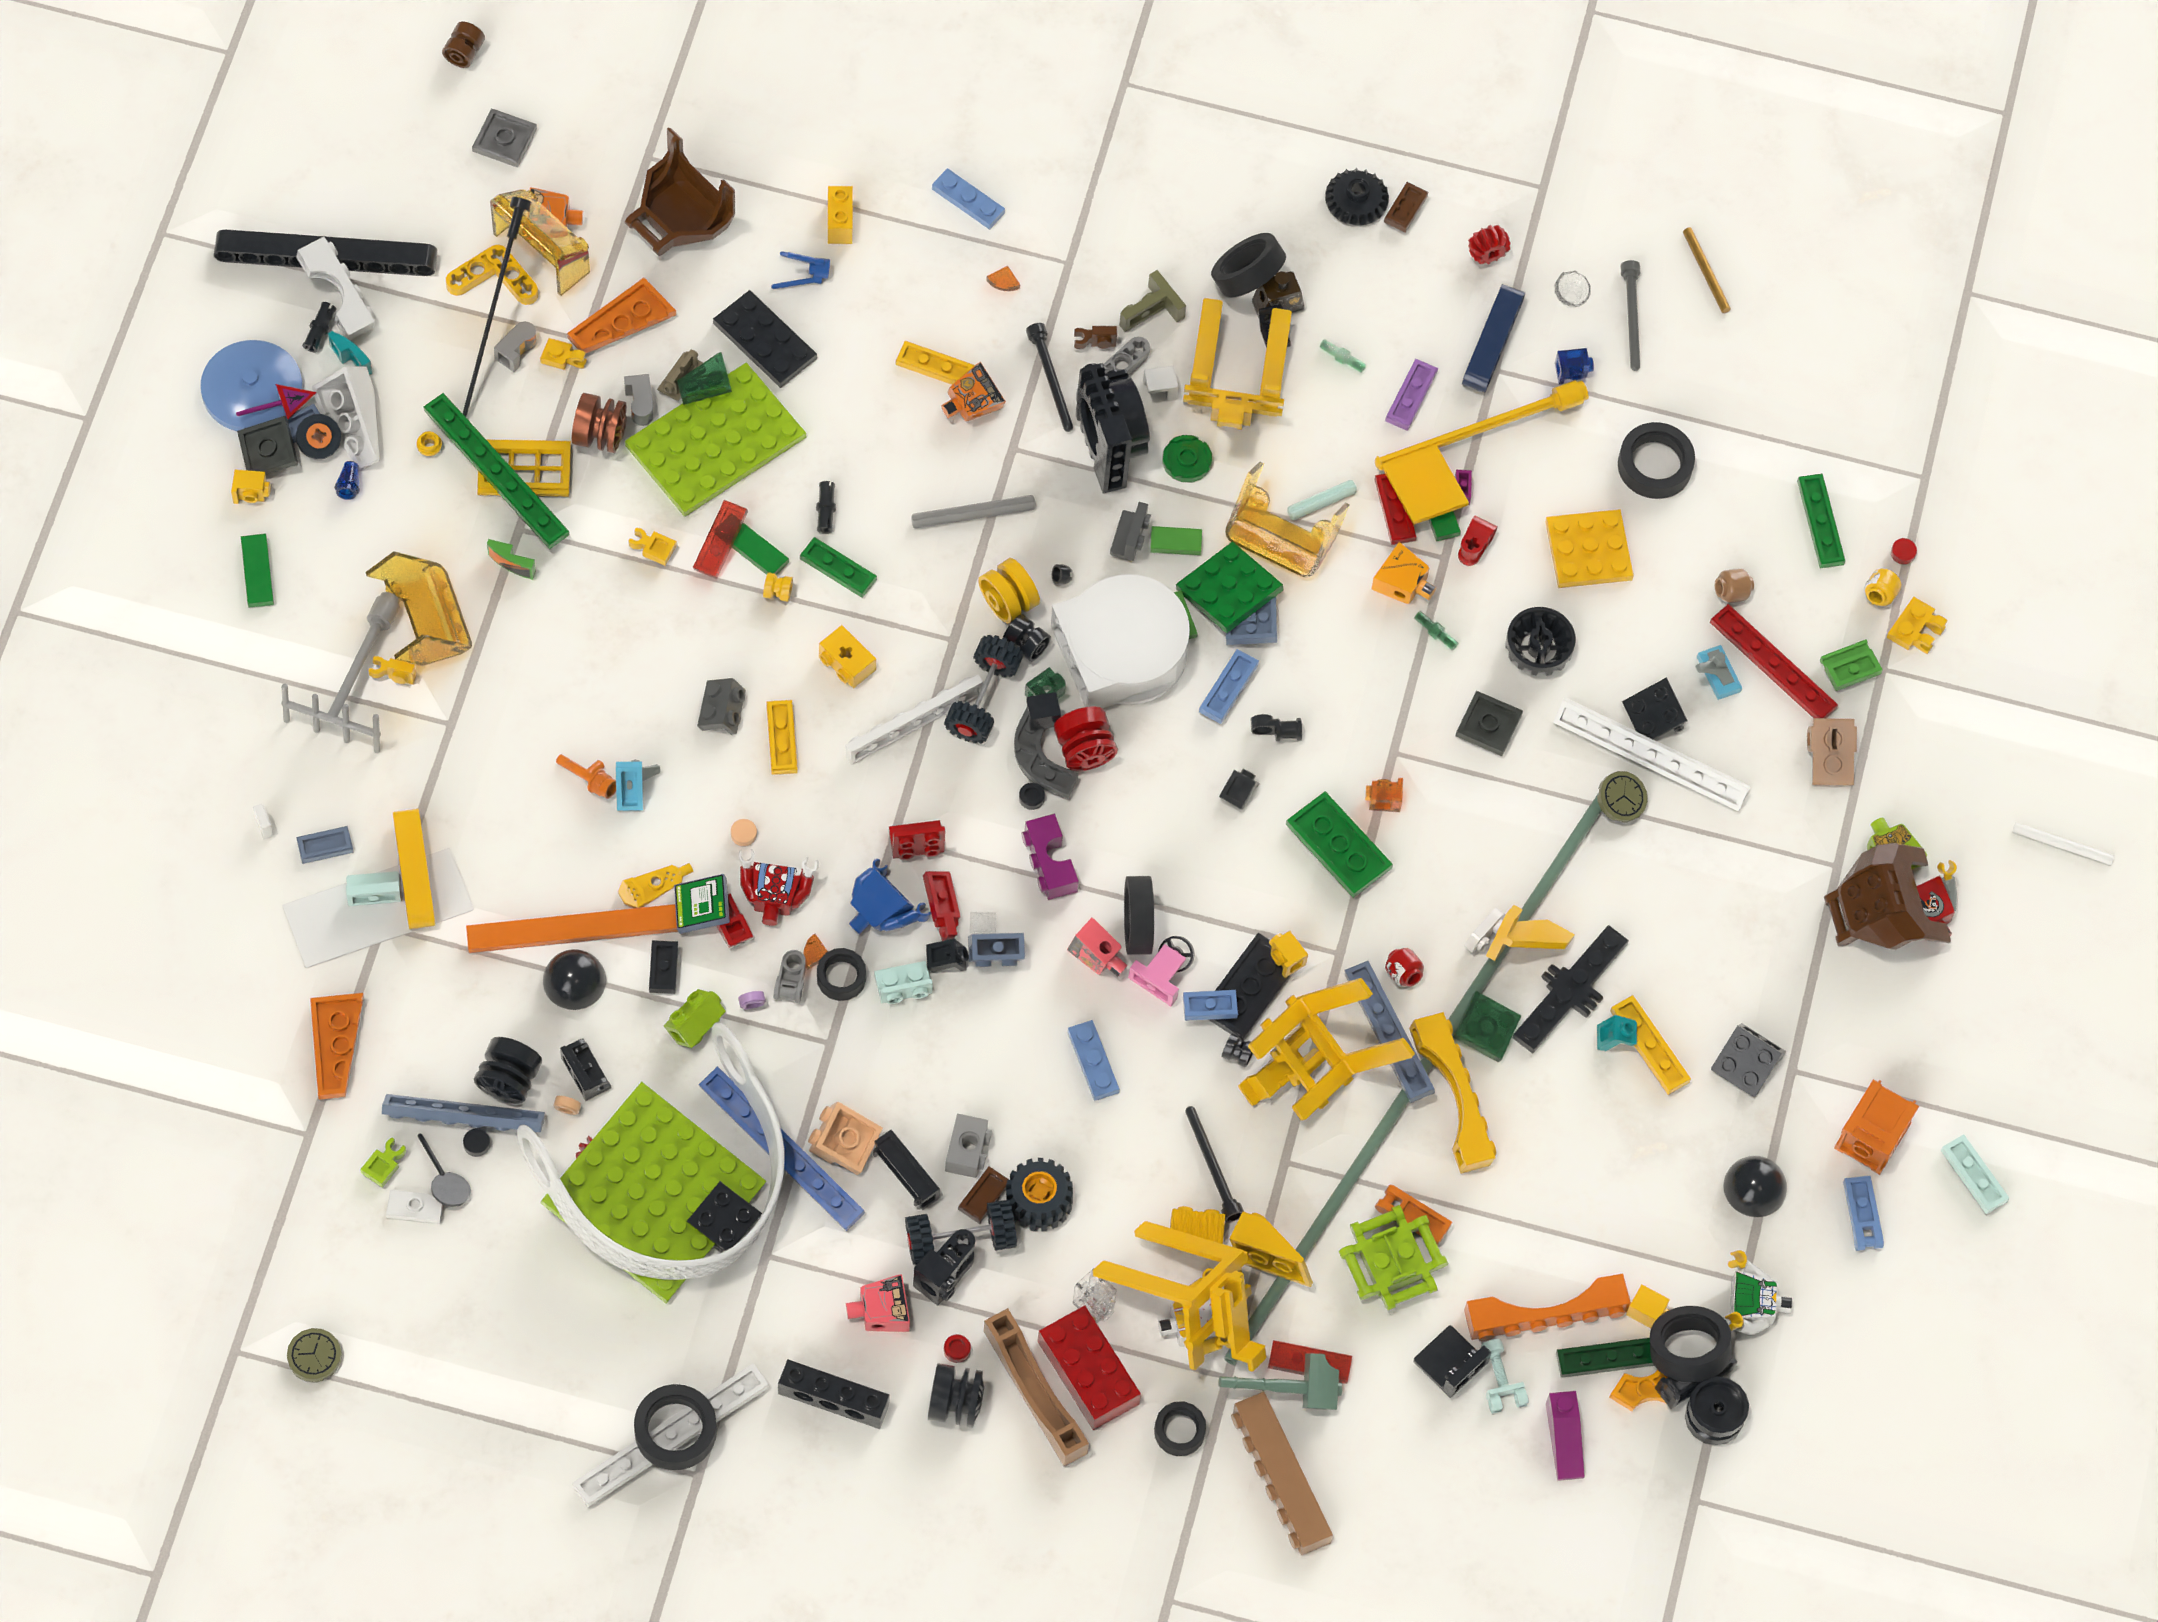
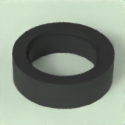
M1256 234L1244 239L1225 252L1213 266L1211 276L1224 296L1230 298L1239 297L1254 291L1276 275L1285 263L1286 253L1273 234Z
M1661 422L1645 423L1631 430L1623 440L1618 457V471L1626 486L1636 494L1651 499L1668 498L1682 491L1691 478L1695 464V451L1690 439L1680 429ZM1658 442L1665 444L1678 455L1680 469L1674 475L1664 479L1647 477L1636 468L1633 462V452L1645 443Z
M1126 876L1124 933L1127 955H1151L1153 952L1154 895L1151 876Z
M1682 1306L1671 1309L1659 1316L1651 1327L1650 1353L1652 1362L1662 1374L1677 1381L1700 1382L1713 1378L1721 1373L1730 1362L1732 1355L1730 1327L1720 1314L1705 1307ZM1686 1330L1705 1332L1711 1335L1717 1342L1711 1352L1694 1358L1680 1357L1671 1353L1666 1348L1665 1343L1673 1334Z
M671 1384L659 1387L645 1396L636 1410L634 1417L636 1444L642 1455L657 1467L667 1470H683L693 1467L706 1458L716 1440L717 1426L713 1406L700 1391L690 1386ZM682 1404L690 1407L699 1415L703 1425L702 1432L698 1440L690 1447L672 1451L658 1446L652 1440L648 1431L649 1422L655 1412L666 1405Z

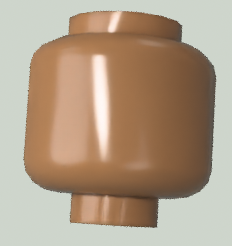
M1744 569L1724 570L1715 580V592L1724 602L1745 601L1750 597L1751 591L1754 589V580Z

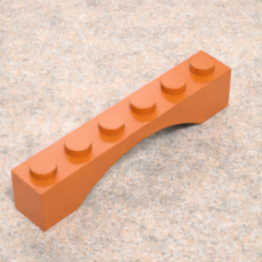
M1622 1273L1597 1278L1578 1297L1552 1307H1519L1505 1303L1492 1296L1467 1301L1464 1312L1471 1340L1488 1341L1497 1335L1505 1334V1336L1511 1337L1525 1330L1539 1332L1545 1330L1548 1326L1567 1327L1572 1325L1573 1322L1582 1320L1584 1323H1590L1604 1316L1618 1318L1627 1313L1631 1302Z

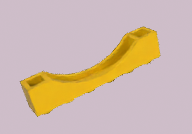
M1444 1012L1415 1019L1409 1030L1417 1052L1440 1070L1448 1081L1455 1097L1458 1109V1129L1452 1151L1460 1174L1490 1166L1496 1158V1147L1492 1140L1489 1141L1487 1122L1484 1116H1481L1479 1113V1100L1477 1094L1472 1092L1469 1085L1470 1075L1467 1068H1463L1461 1049L1457 1043H1454L1452 1037L1453 1027L1450 1020H1446Z

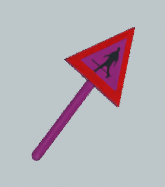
M275 384L280 400L238 411L236 415L242 416L282 405L286 418L289 419L317 392Z

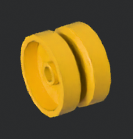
M1011 557L997 565V571L991 569L978 579L980 590L989 607L999 619L1007 624L1021 615V610L1028 612L1040 604L1039 593L1033 580L1023 566Z

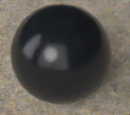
M578 949L566 950L554 956L546 966L543 974V987L547 997L557 1006L569 1010H579L591 1006L601 997L606 986L605 971L599 960L592 954Z
M1761 1156L1742 1158L1729 1168L1724 1178L1723 1187L1726 1199L1735 1210L1746 1216H1768L1777 1211L1785 1200L1787 1193L1785 1175L1780 1167L1768 1158Z

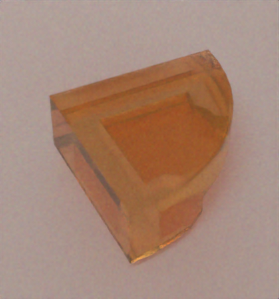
M1008 266L986 276V281L998 290L1015 291L1020 289V283Z
M813 934L807 940L803 954L807 970L817 965L822 956L828 952L816 934Z

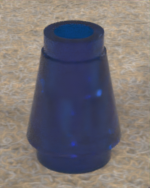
M346 461L334 486L337 496L342 499H354L360 491L359 465L354 461Z

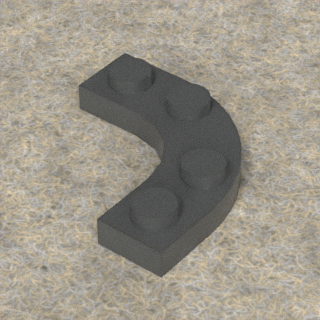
M1027 707L1015 732L1014 753L1016 761L1030 781L1037 783L1047 791L1068 799L1078 780L1079 773L1047 759L1042 752L1040 744L1046 728L1030 731V716Z

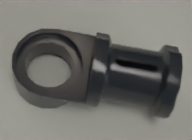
M1259 714L1250 719L1251 732L1253 734L1275 735L1276 742H1280L1281 739L1295 738L1297 741H1302L1301 718H1297L1296 721H1280L1279 718L1273 719L1271 715Z

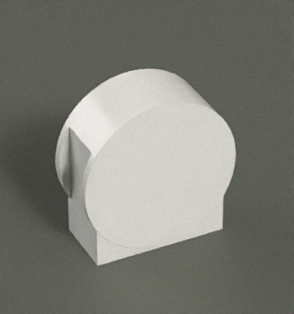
M1116 575L1098 581L1081 596L1052 605L1051 628L1085 707L1096 706L1105 708L1114 704L1136 705L1146 703L1164 695L1181 677L1187 661L1190 631L1189 620L1182 602L1173 591L1162 583L1141 575Z

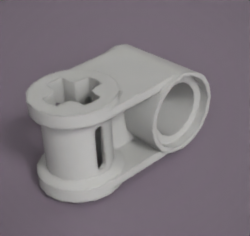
M790 950L783 955L779 976H777L773 999L781 997L795 1000V1003H800L806 972L805 956L802 952ZM791 962H798L800 964L796 969H791L787 965Z

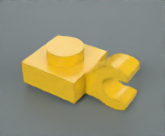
M548 338L540 357L541 364L565 370L567 364L584 369L587 359L584 358L586 352L577 349L573 350L572 344Z
M379 656L373 657V664L381 667L379 669L369 668L368 671L371 677L381 678L384 675H388L396 683L414 684L416 678L415 664L392 658L387 661Z

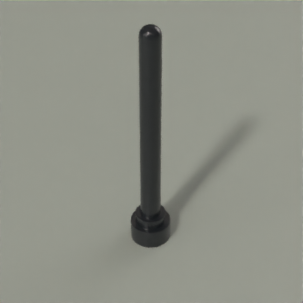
M1034 323L1026 328V333L1029 341L1036 344L1063 429L1066 432H1070L1073 429V424L1045 343L1048 333L1044 323Z
M1188 1106L1185 1113L1223 1201L1221 1213L1225 1214V1222L1236 1221L1244 1212L1242 1205L1232 1198L1196 1109L1193 1106Z

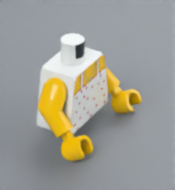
M1212 1268L1206 1269L1202 1274V1278H1199L1189 1286L1195 1287ZM1210 1299L1199 1309L1201 1328L1212 1318ZM1174 1301L1171 1305V1318L1158 1320L1160 1335L1176 1333L1179 1346L1187 1348L1183 1305ZM1214 1331L1203 1341L1204 1355L1222 1349L1223 1345L1231 1349L1227 1337L1216 1336Z

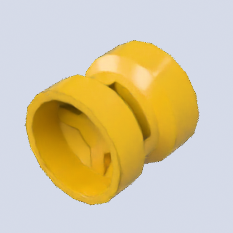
M768 572L765 579L763 597L771 599L776 596L781 601L789 602L793 577L784 576L783 578H778L776 574Z

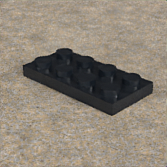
M748 290L713 318V324L780 388L817 359V353L751 290Z

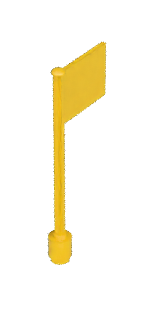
M1574 380L1552 388V394L1547 398L1385 456H1377L1375 458V466L1386 474L1413 525L1469 505L1465 494L1441 454L1440 447L1552 407L1557 408L1559 411H1564L1581 405L1589 398L1588 390L1583 381L1577 382Z

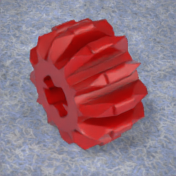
M1489 225L1487 228H1481L1479 232L1473 233V237L1468 240L1469 252L1479 264H1490L1492 261H1498L1500 257L1506 256L1505 253L1510 250V238L1504 228H1501L1499 225L1493 227Z

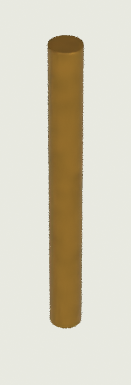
M1692 228L1684 229L1683 234L1721 312H1729L1731 308Z

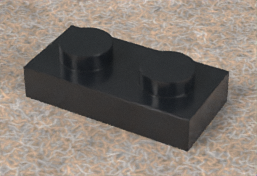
M652 940L649 993L675 994L678 941Z

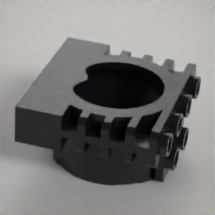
M1090 363L1080 369L1076 418L1078 421H1081L1080 429L1084 433L1085 443L1089 448V455L1094 460V471L1102 494L1127 488L1130 458L1148 454L1150 433L1142 399L1134 381L1128 376L1127 369H1115L1105 374L1103 363Z

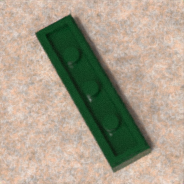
M1650 1337L1557 1349L1556 1351L1561 1378L1654 1366L1650 1353Z

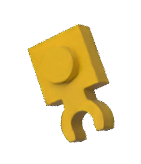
M635 528V535L641 539L635 541L630 538L628 540L629 546L637 550L643 549L642 556L666 566L677 546V541L655 531L650 537L646 535L643 529Z

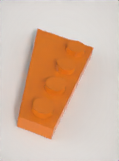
M642 278L569 331L567 338L578 350L589 353L676 316V310L645 278Z
M363 993L310 998L319 1100L346 1097L364 1000Z

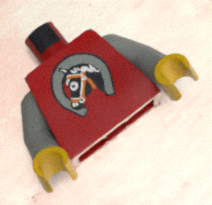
M1951 860L1948 861L1949 869L1947 871L1944 869V863L1940 862L1937 866L1938 871L1944 874L1942 879L1939 875L1917 886L1925 915L1930 921L1946 923V925L1951 922L1957 909V889L1955 877L1952 876L1956 872L1957 866ZM1947 926L1949 935L1951 936V935H1952V932L1950 931V929H1949L1948 926Z

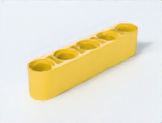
M419 808L393 812V820L409 929L435 926Z

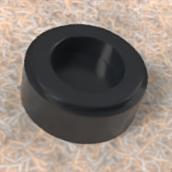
M1027 783L1022 786L1019 792V802L1024 808L1035 810L1043 805L1045 791L1037 783Z
M475 1128L469 1130L463 1138V1146L466 1153L474 1157L486 1154L490 1148L489 1135L482 1129Z

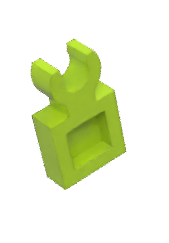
M390 1138L386 1142L384 1153L376 1149L360 1169L361 1174L382 1188L399 1168L395 1160L401 1159L406 1154V1147L404 1145L398 1151L391 1149L395 1144L394 1138Z

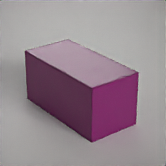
M1456 469L1455 478L1470 505L1472 470Z

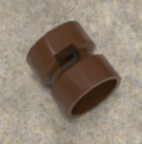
M465 21L458 22L451 33V38L447 40L442 49V54L451 64L460 68H468L472 64L476 52L482 46L485 35L474 24Z

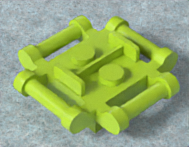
M1400 1205L1392 1207V1211L1362 1223L1357 1221L1350 1224L1351 1232L1357 1244L1348 1245L1339 1250L1341 1258L1346 1260L1359 1289L1357 1294L1360 1300L1378 1294V1296H1381L1387 1310L1396 1308V1304L1423 1293L1429 1292L1431 1294L1438 1291L1435 1280L1430 1273L1442 1269L1449 1264L1446 1257L1442 1256L1431 1233L1427 1215L1407 1223ZM1396 1221L1397 1228L1396 1226L1374 1234L1372 1238L1365 1239L1363 1233ZM1419 1230L1432 1258L1431 1262L1425 1263L1412 1234L1413 1232ZM1360 1254L1373 1285L1368 1286L1355 1255ZM1419 1280H1423L1422 1283L1402 1290L1400 1292H1397L1395 1294L1391 1295L1390 1293L1394 1290H1397Z

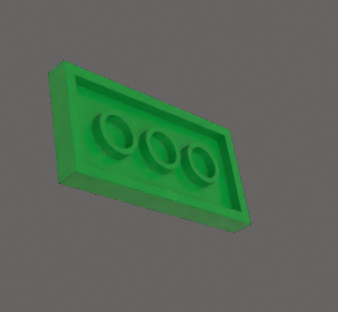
M1326 791L1286 820V826L1353 898L1393 867L1391 861Z

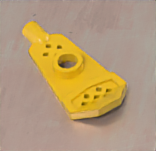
M690 863L679 868L670 865L634 878L625 879L620 885L618 894L624 904L632 908H642L674 888V885L682 883L683 876L692 873L693 868ZM655 878L661 880V883L657 886L651 883Z

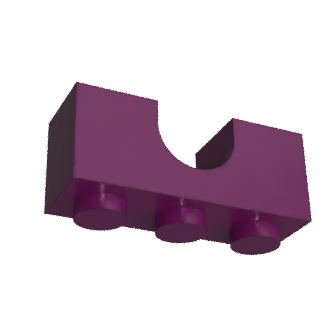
M1055 813L1025 821V829L1021 832L1022 840L1025 847H1030L1032 854L1029 855L1033 870H1038L1040 877H1037L1040 891L1045 892L1048 900L1078 892L1079 881L1071 859L1055 861L1047 854L1052 849L1062 847L1063 835Z

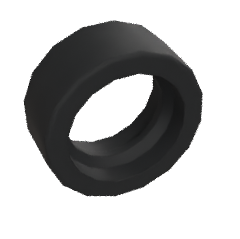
M836 948L822 956L817 966V985L824 995L830 999L845 1001L856 997L863 990L866 983V964L859 954L850 949ZM836 962L849 963L857 971L856 980L847 987L834 986L826 978L827 968Z
M1185 1401L1172 1402L1164 1406L1158 1413L1154 1426V1435L1159 1447L1166 1453L1174 1456H1187L1194 1453L1203 1443L1206 1434V1420L1202 1412L1195 1405ZM1182 1414L1194 1421L1196 1433L1191 1441L1176 1443L1167 1438L1164 1432V1425L1169 1417Z

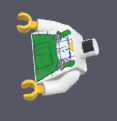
M1738 1250L1730 1253L1735 1257V1260L1728 1261L1730 1268L1737 1267L1738 1270H1735L1732 1277L1730 1314L1725 1316V1319H1729L1731 1331L1736 1330L1748 1335H1754L1773 1324L1776 1312L1790 1313L1792 1297L1777 1296L1778 1282L1772 1280L1769 1275L1749 1262L1745 1252Z

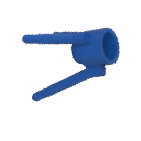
M781 251L780 255L783 257L809 263V274L813 275V277L772 284L771 288H785L810 283L821 284L822 278L828 279L830 259L813 258Z

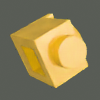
M235 469L231 489L233 504H239V500L249 503L265 502V497L270 496L271 483L267 482L265 472Z
M1291 931L1283 935L1279 933L1269 941V944L1272 946L1271 957L1278 966L1282 965V975L1285 978L1306 965L1308 953Z

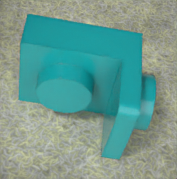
M1614 1015L1597 1025L1598 1050L1607 1051L1620 1043L1630 1046L1637 1044V1022L1635 1020Z

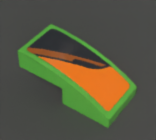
M488 539V555L497 564L516 575L533 580L536 572L535 559L514 555L512 544Z

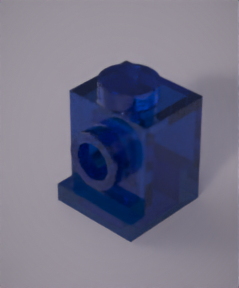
M1587 348L1557 351L1554 364L1559 385L1564 384L1566 379L1581 380L1588 376V372L1594 371L1593 358L1588 357Z

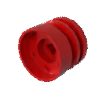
M1091 706L1075 709L1066 713L1054 723V731L1058 743L1063 746L1062 755L1065 757V764L1069 770L1086 771L1106 764L1116 756L1118 748L1114 742L1113 734L1109 731L1110 725L1106 713L1101 707Z

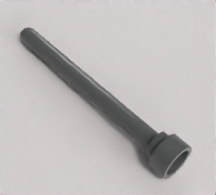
M1628 260L1622 262L1620 268L1621 276L1626 281L1630 367L1633 371H1638L1640 369L1636 280L1641 272L1638 261Z

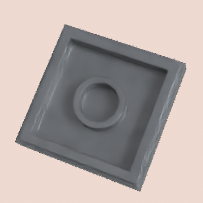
M491 108L472 146V152L518 168L537 130V124Z

